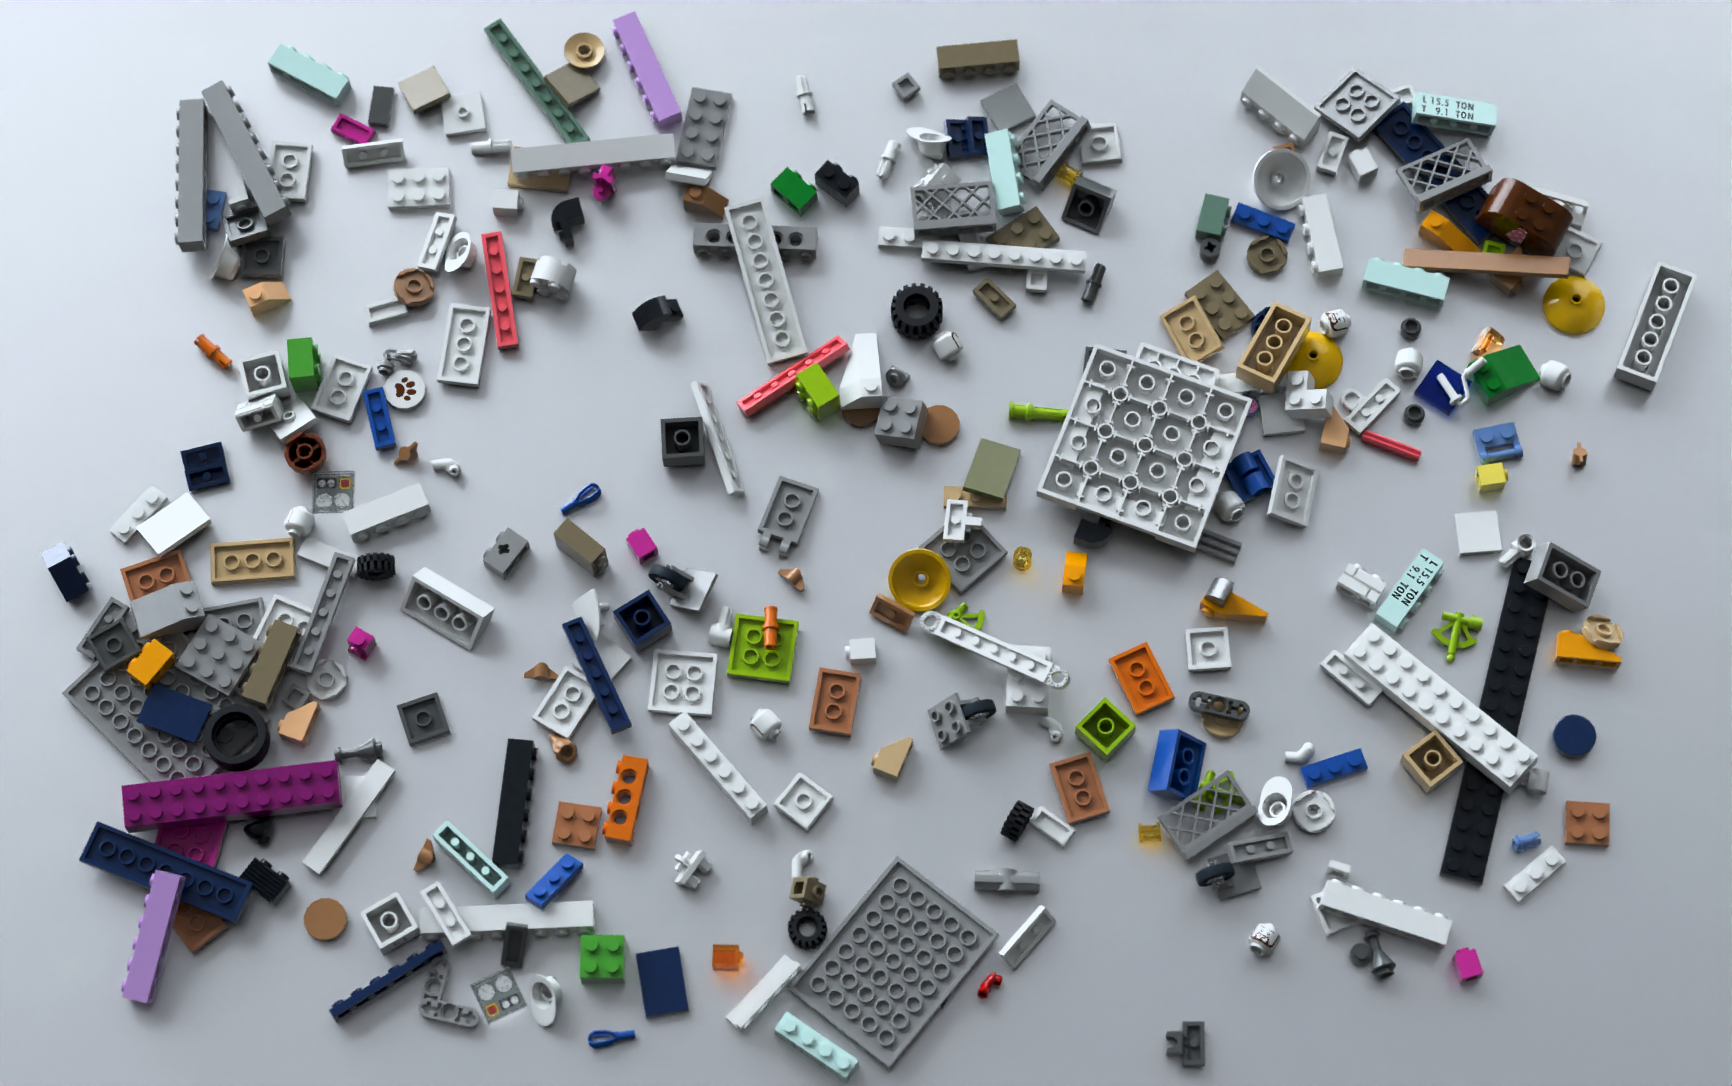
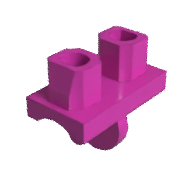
M602 165L599 174L593 173L594 188L592 193L596 200L605 201L610 197V193L612 195L616 194L614 168Z

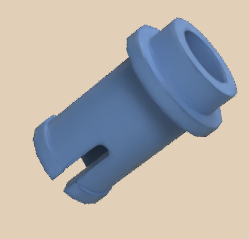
M1536 831L1524 836L1516 835L1512 839L1514 850L1523 852L1526 848L1541 845V839L1532 841V839L1540 837L1539 833Z

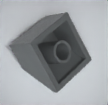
M1079 176L1073 183L1061 219L1099 234L1112 208L1117 191Z

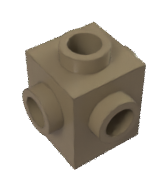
M813 876L794 878L789 898L799 902L801 907L807 909L813 908V906H822L827 885L820 883L819 879Z

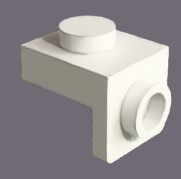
M242 177L235 179L239 198L230 200L228 203L232 212H239L252 207L249 196L252 193L248 185L244 184Z

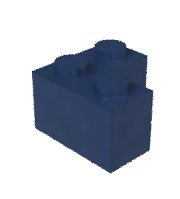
M61 542L41 553L49 572L66 602L89 591L86 585L89 580L84 571L79 572L77 566L80 563L71 546L67 548L64 542Z

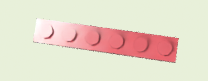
M502 232L481 234L498 350L519 347Z
M836 336L737 401L736 404L747 417L757 413L759 409L775 401L777 397L796 386V374L816 362L822 369L825 368L829 363L842 357L844 353L850 350L848 344L842 338Z

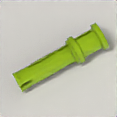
M1010 401L1009 420L1016 418L1025 419L1026 422L1032 421V419L1064 422L1069 410L1033 407L1031 403L1022 405L1014 404V402Z

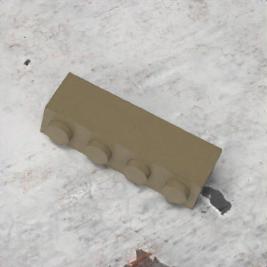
M1017 39L936 47L939 77L953 78L958 75L973 76L980 73L990 75L995 72L1004 71L1011 73L1019 70Z
M276 619L273 625H269L266 632L267 639L264 644L260 645L258 650L259 657L257 662L251 665L249 671L250 678L248 682H244L241 689L245 702L269 710L301 636L298 627Z

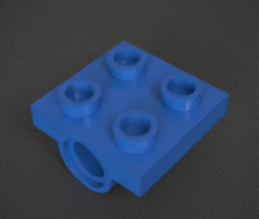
M1260 449L1252 453L1248 451L1238 455L1228 464L1225 471V476L1233 491L1238 494L1244 503L1271 491L1273 488L1275 476Z

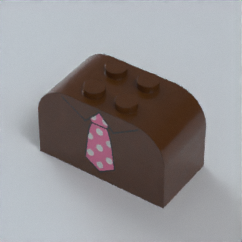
M1503 178L1491 189L1474 222L1514 246L1521 247L1522 251L1529 255L1554 256L1573 221V216L1566 208L1527 184L1516 179Z

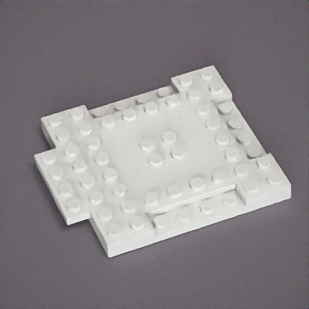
M1141 342L1136 357L1095 343L1038 486L1036 496L1074 510L1079 508L1153 535L1159 541L1195 553L1253 399L1214 386L1220 371L1219 369Z

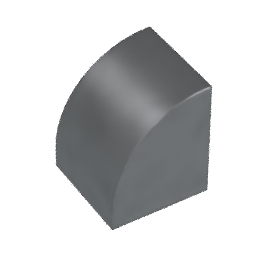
M1215 578L1204 599L1223 608L1233 591L1234 582L1224 578Z

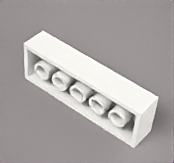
M1661 261L1657 262L1613 377L1650 391L1654 390L1696 281V274Z

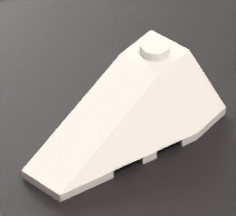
M876 333L855 335L839 389L841 410L881 408L882 387Z

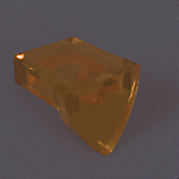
M1492 327L1485 328L1480 332L1471 353L1480 356L1487 352L1491 342L1503 345L1505 339Z

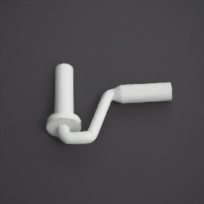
M1483 356L1465 369L1461 376L1466 395L1465 399H1463L1461 394L1458 395L1443 373L1436 377L1450 397L1449 403L1451 406L1457 405L1461 407L1470 401L1471 396L1466 377L1471 376L1487 363Z

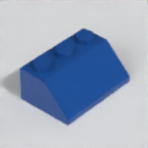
M1180 729L1160 730L1148 791L1161 798L1179 802L1195 793L1198 789L1207 743Z

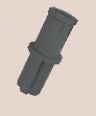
M1096 263L1090 278L1086 280L1087 286L1081 298L1085 303L1093 304L1098 289L1102 287L1100 283L1106 270L1103 264Z

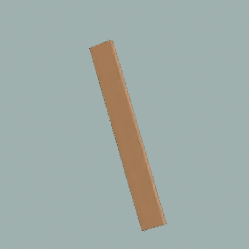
M1405 248L1403 265L1412 269L1421 268L1425 271L1565 279L1569 277L1571 262L1570 257Z

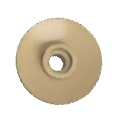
M586 32L577 33L571 36L565 43V58L571 65L577 68H592L603 59L604 45L594 34Z

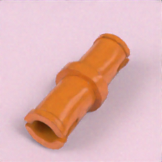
M204 334L196 338L199 341L195 340L194 344L206 354L209 360L212 359L223 371L230 367L228 363L231 365L233 361L220 351L221 348L218 345H214Z
M766 606L764 608V624L762 625L764 649L775 650L777 649V632L779 631V625L777 624L778 608Z

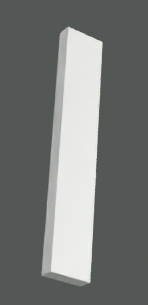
M694 381L691 383V387L728 495L742 497L745 495V490L709 385L704 382Z
M379 759L376 760L302 862L303 865L321 876L370 806L396 773L393 768Z

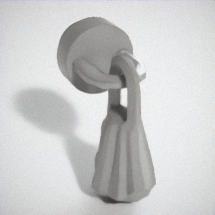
M412 348L402 350L386 349L383 352L384 360L378 362L377 369L382 375H390L394 370V364L390 360L401 361L408 365L412 364L417 360L416 351ZM390 352L395 353V357L390 356Z

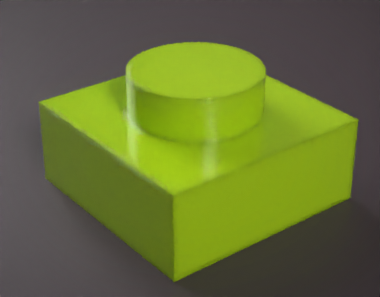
M1486 240L1482 252L1504 254L1506 245Z

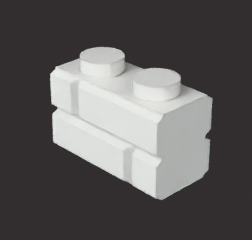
M277 393L249 401V403L246 402L238 405L235 418L241 430L246 432L280 421L284 413V407Z
M1350 563L1339 579L1336 589L1373 610L1387 584L1384 583L1382 577L1376 574L1372 576L1365 572L1366 569L1363 566Z

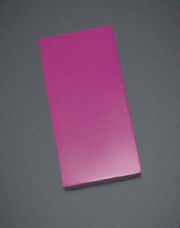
M342 113L339 114L330 129L332 133L354 144L370 143L376 134L374 129Z

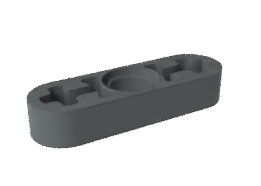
M1201 691L1192 693L1188 701L1189 708L1193 712L1236 722L1247 720L1250 713V707L1244 701ZM1197 698H1201L1203 703H1208V699L1211 700L1209 709H1206L1207 704L1203 703L1200 706H1195L1194 701ZM1215 702L1224 703V711H1215L1213 708ZM1229 704H1232L1231 709L1238 710L1239 707H1242L1246 713L1238 716L1237 711L1231 710L1230 714H1227Z

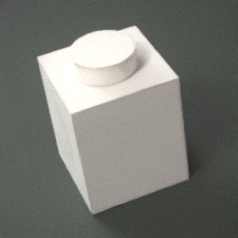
M1368 148L1357 149L1350 153L1347 165L1358 184L1377 176L1378 166Z
M494 189L492 206L494 216L519 217V210H523L524 203L523 198H520L519 190Z
M875 638L849 639L850 646H845L846 659H850L851 666L876 664Z

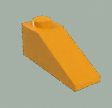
M1434 210L1430 211L1420 225L1418 235L1442 250L1481 252L1450 220Z
M1231 592L1223 608L1204 598L1199 608L1204 615L1222 620L1265 623L1268 618L1266 611Z
M1563 630L1558 632L1556 636L1555 663L1619 668L1621 664V657L1609 650L1593 645L1581 634H1576L1571 630Z

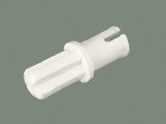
M799 75L795 78L798 92L797 99L800 100L802 114L804 116L810 115L809 111H811V114H814L815 109L811 98L813 94L809 90L807 77Z
M489 139V141L471 143L472 155L487 153L493 155L498 152H510V149H512V142L509 139L497 141Z
M890 140L888 142L886 151L880 158L881 163L876 173L879 179L886 180L892 165L896 163L895 158L901 147L899 143L894 146L896 141Z

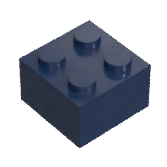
M650 590L645 591L613 611L614 619L636 652L641 651L673 631L671 622Z

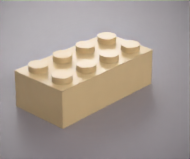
M1274 301L1237 365L1236 378L1273 395L1307 337L1312 318Z

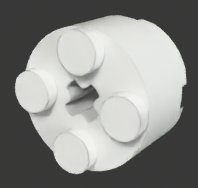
M541 256L535 264L530 285L537 288V293L542 296L551 294L559 299L566 300L577 270L569 263L567 266L561 264L562 260L558 258Z

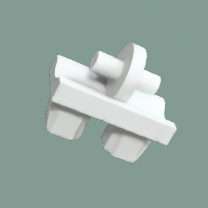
M703 850L697 851L690 861L688 860L692 854L686 852L683 857L677 854L674 859L678 864L674 869L680 872L683 867L685 868L674 882L679 886L685 885L690 889H695L700 879L692 873L697 868L705 874L713 865L705 857L707 853Z

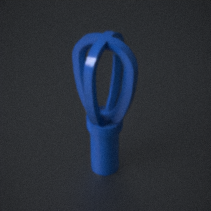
M589 483L577 493L576 497L559 509L565 515L580 505L589 504L600 497L601 489L596 483ZM594 488L597 489V491L594 494L579 501V499L583 497L586 493H588L590 490Z
M596 1030L588 1035V1043L592 1048H602L622 1040L635 1039L634 1030L623 1032ZM599 1036H612V1037H613L612 1039L605 1040V1041H600V1042H593V1041H592V1038H593V1037H599Z

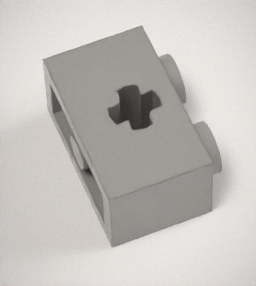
M508 527L505 532L502 531L497 536L495 545L485 551L483 555L485 567L505 580L530 549L529 542Z

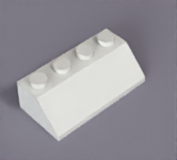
M1258 66L1241 91L1240 100L1246 108L1254 110L1263 121L1267 120L1278 133H1283L1290 142L1303 149L1318 133L1321 114Z
M424 567L412 576L400 610L471 651L489 625L495 608Z

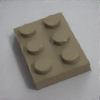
M1037 206L986 237L988 244L1048 248L1060 240L1059 235ZM1006 268V269L1008 270V272H1010L1011 270H1013V269H1015V268Z
M1218 270L1185 292L1184 296L1187 299L1194 295L1197 297L1221 341H1224L1253 321L1255 317L1253 312Z

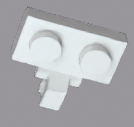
M947 500L943 534L944 542L964 543L965 532L970 533L971 529L982 530L983 520L979 517H972V513H968V501Z

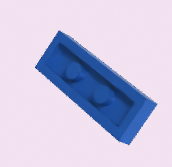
M1239 202L1231 218L1232 224L1264 236H1270V238H1277L1285 244L1289 243L1296 225L1293 222Z
M383 387L362 391L376 451L397 446Z
M1361 748L1300 767V773L1306 789H1310L1368 769Z
M566 853L525 894L526 901L543 910L584 868L583 863Z

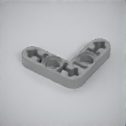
M435 957L430 962L418 1005L420 1015L425 1019L467 1029L476 1028L481 1019L476 1009L442 1001L450 972V965L444 957ZM440 962H442L443 966L445 967V969H441L439 973V977L443 978V980L436 978L437 969L434 967L435 965H439ZM433 982L440 985V990L437 993H430L428 991L429 985ZM428 1004H431L433 1009L439 1010V1017H436V1011H429V1013L426 1014V1011L423 1009V1007H427ZM447 1008L455 1010V1016L451 1019H446L443 1016ZM462 1010L463 1016H470V1013H473L476 1020L468 1023L467 1019L460 1017V1022H458L459 1011Z

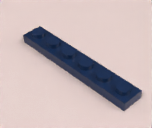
M582 616L563 623L562 629L611 734L613 735L631 728L632 723Z
M434 941L425 947V951L420 954H412L406 959L407 962L400 966H393L388 970V974L383 977L378 976L369 982L370 985L364 989L358 988L350 994L351 997L344 1001L341 999L335 1002L329 1010L336 1022L424 968L435 957H441L448 953L442 941Z

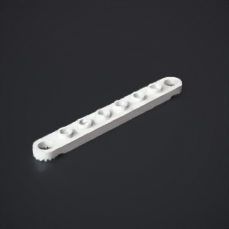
M927 611L921 616V627L934 636L1056 690H1062L1070 683L1069 673L1064 668L1054 665L1049 661L937 612ZM935 617L937 620L935 625L927 627V620ZM1064 674L1063 682L1054 683L1055 675Z

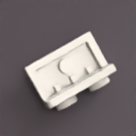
M945 163L933 164L927 170V176L924 179H920L914 187L958 184L961 179ZM939 191L935 195L942 202L948 196L945 191ZM915 193V196H920L924 201L929 197L925 193ZM932 199L928 203L931 208L939 205Z

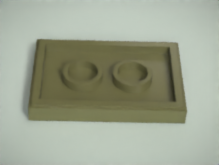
M981 438L966 477L963 491L1003 503L1021 450Z

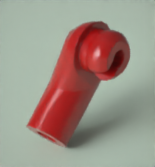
M991 973L980 985L977 993L978 997L986 999L992 985L999 987L1003 977L996 975V973Z

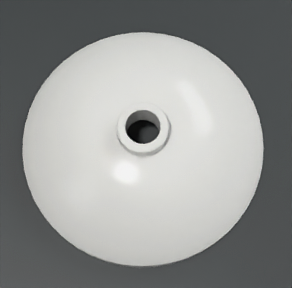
M1279 148L1265 153L1258 160L1253 171L1252 183L1257 197L1264 205L1276 210H1287L1300 204L1302 197H1306L1310 188L1311 174L1308 164L1300 154L1290 149ZM1275 176L1278 177V182H1277V183H1275V181H1274V177H1275Z

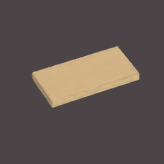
M293 537L210 544L212 586L296 579L295 539Z

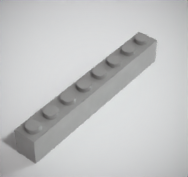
M223 80L202 90L201 93L265 220L272 226L292 215L288 208L291 206V203L286 195L282 196L280 191L283 188L278 179L274 180L273 175L275 172L270 163L266 164L265 159H267V156L262 147L258 148L257 143H259L257 136L254 132L250 133L248 128L251 127V124L246 116L242 117L241 112H243V109L238 100L234 101L233 97L236 95L230 85L226 86Z
M204 98L179 100V108L176 109L177 120H179V126H176V135L179 138V143H176V154L179 156V161H176V172L179 173V179L175 180L176 191H178V197H175L176 209H178V215H175V224L178 227V233H175V243L179 245L182 252L206 251L208 108Z

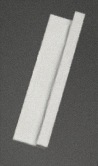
M1527 184L1566 208L1573 216L1571 227L1582 228L1590 201Z
M784 955L728 1014L726 1019L743 1033L801 972V965L797 961L793 962L787 955Z

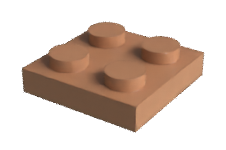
M559 801L552 845L595 851L602 808Z
M1566 801L1565 844L1608 847L1610 803Z

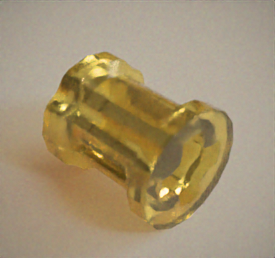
M1065 161L1056 177L1065 179L1073 186L1077 178L1083 175V171L1075 170Z
M1018 547L1014 551L1013 565L1017 570L1025 571L1030 568L1032 553L1029 548Z
M1156 822L1155 825H1142V823H1138L1139 843H1142L1144 840L1157 839V841H1161L1160 822Z

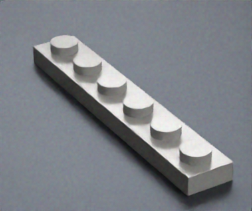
M337 552L334 553L291 666L293 670L309 675L313 674L356 561L355 558Z

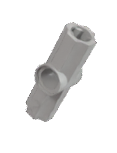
M1010 868L998 869V871L975 870L974 890L997 891L1001 894H1014L1017 891L1039 892L1040 872H1017V870Z

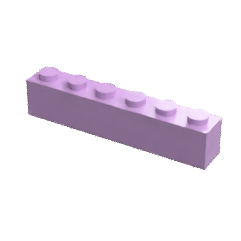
M634 11L613 19L614 28H611L615 40L619 39L621 43L619 48L622 55L627 56L629 60L626 63L630 73H635L636 78L634 81L638 90L642 89L644 93L642 99L645 106H650L652 112L649 113L653 123H657L659 128L662 129L682 121L681 110L636 12Z
M156 870L155 874H152L149 882L151 890L144 900V907L146 909L144 916H141L138 923L139 935L133 942V958L129 959L127 965L129 973L127 979L123 981L121 988L123 998L153 1004L186 877Z

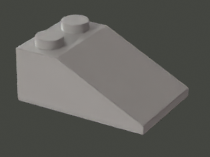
M194 580L169 585L130 602L140 639L197 630L200 628L205 617Z

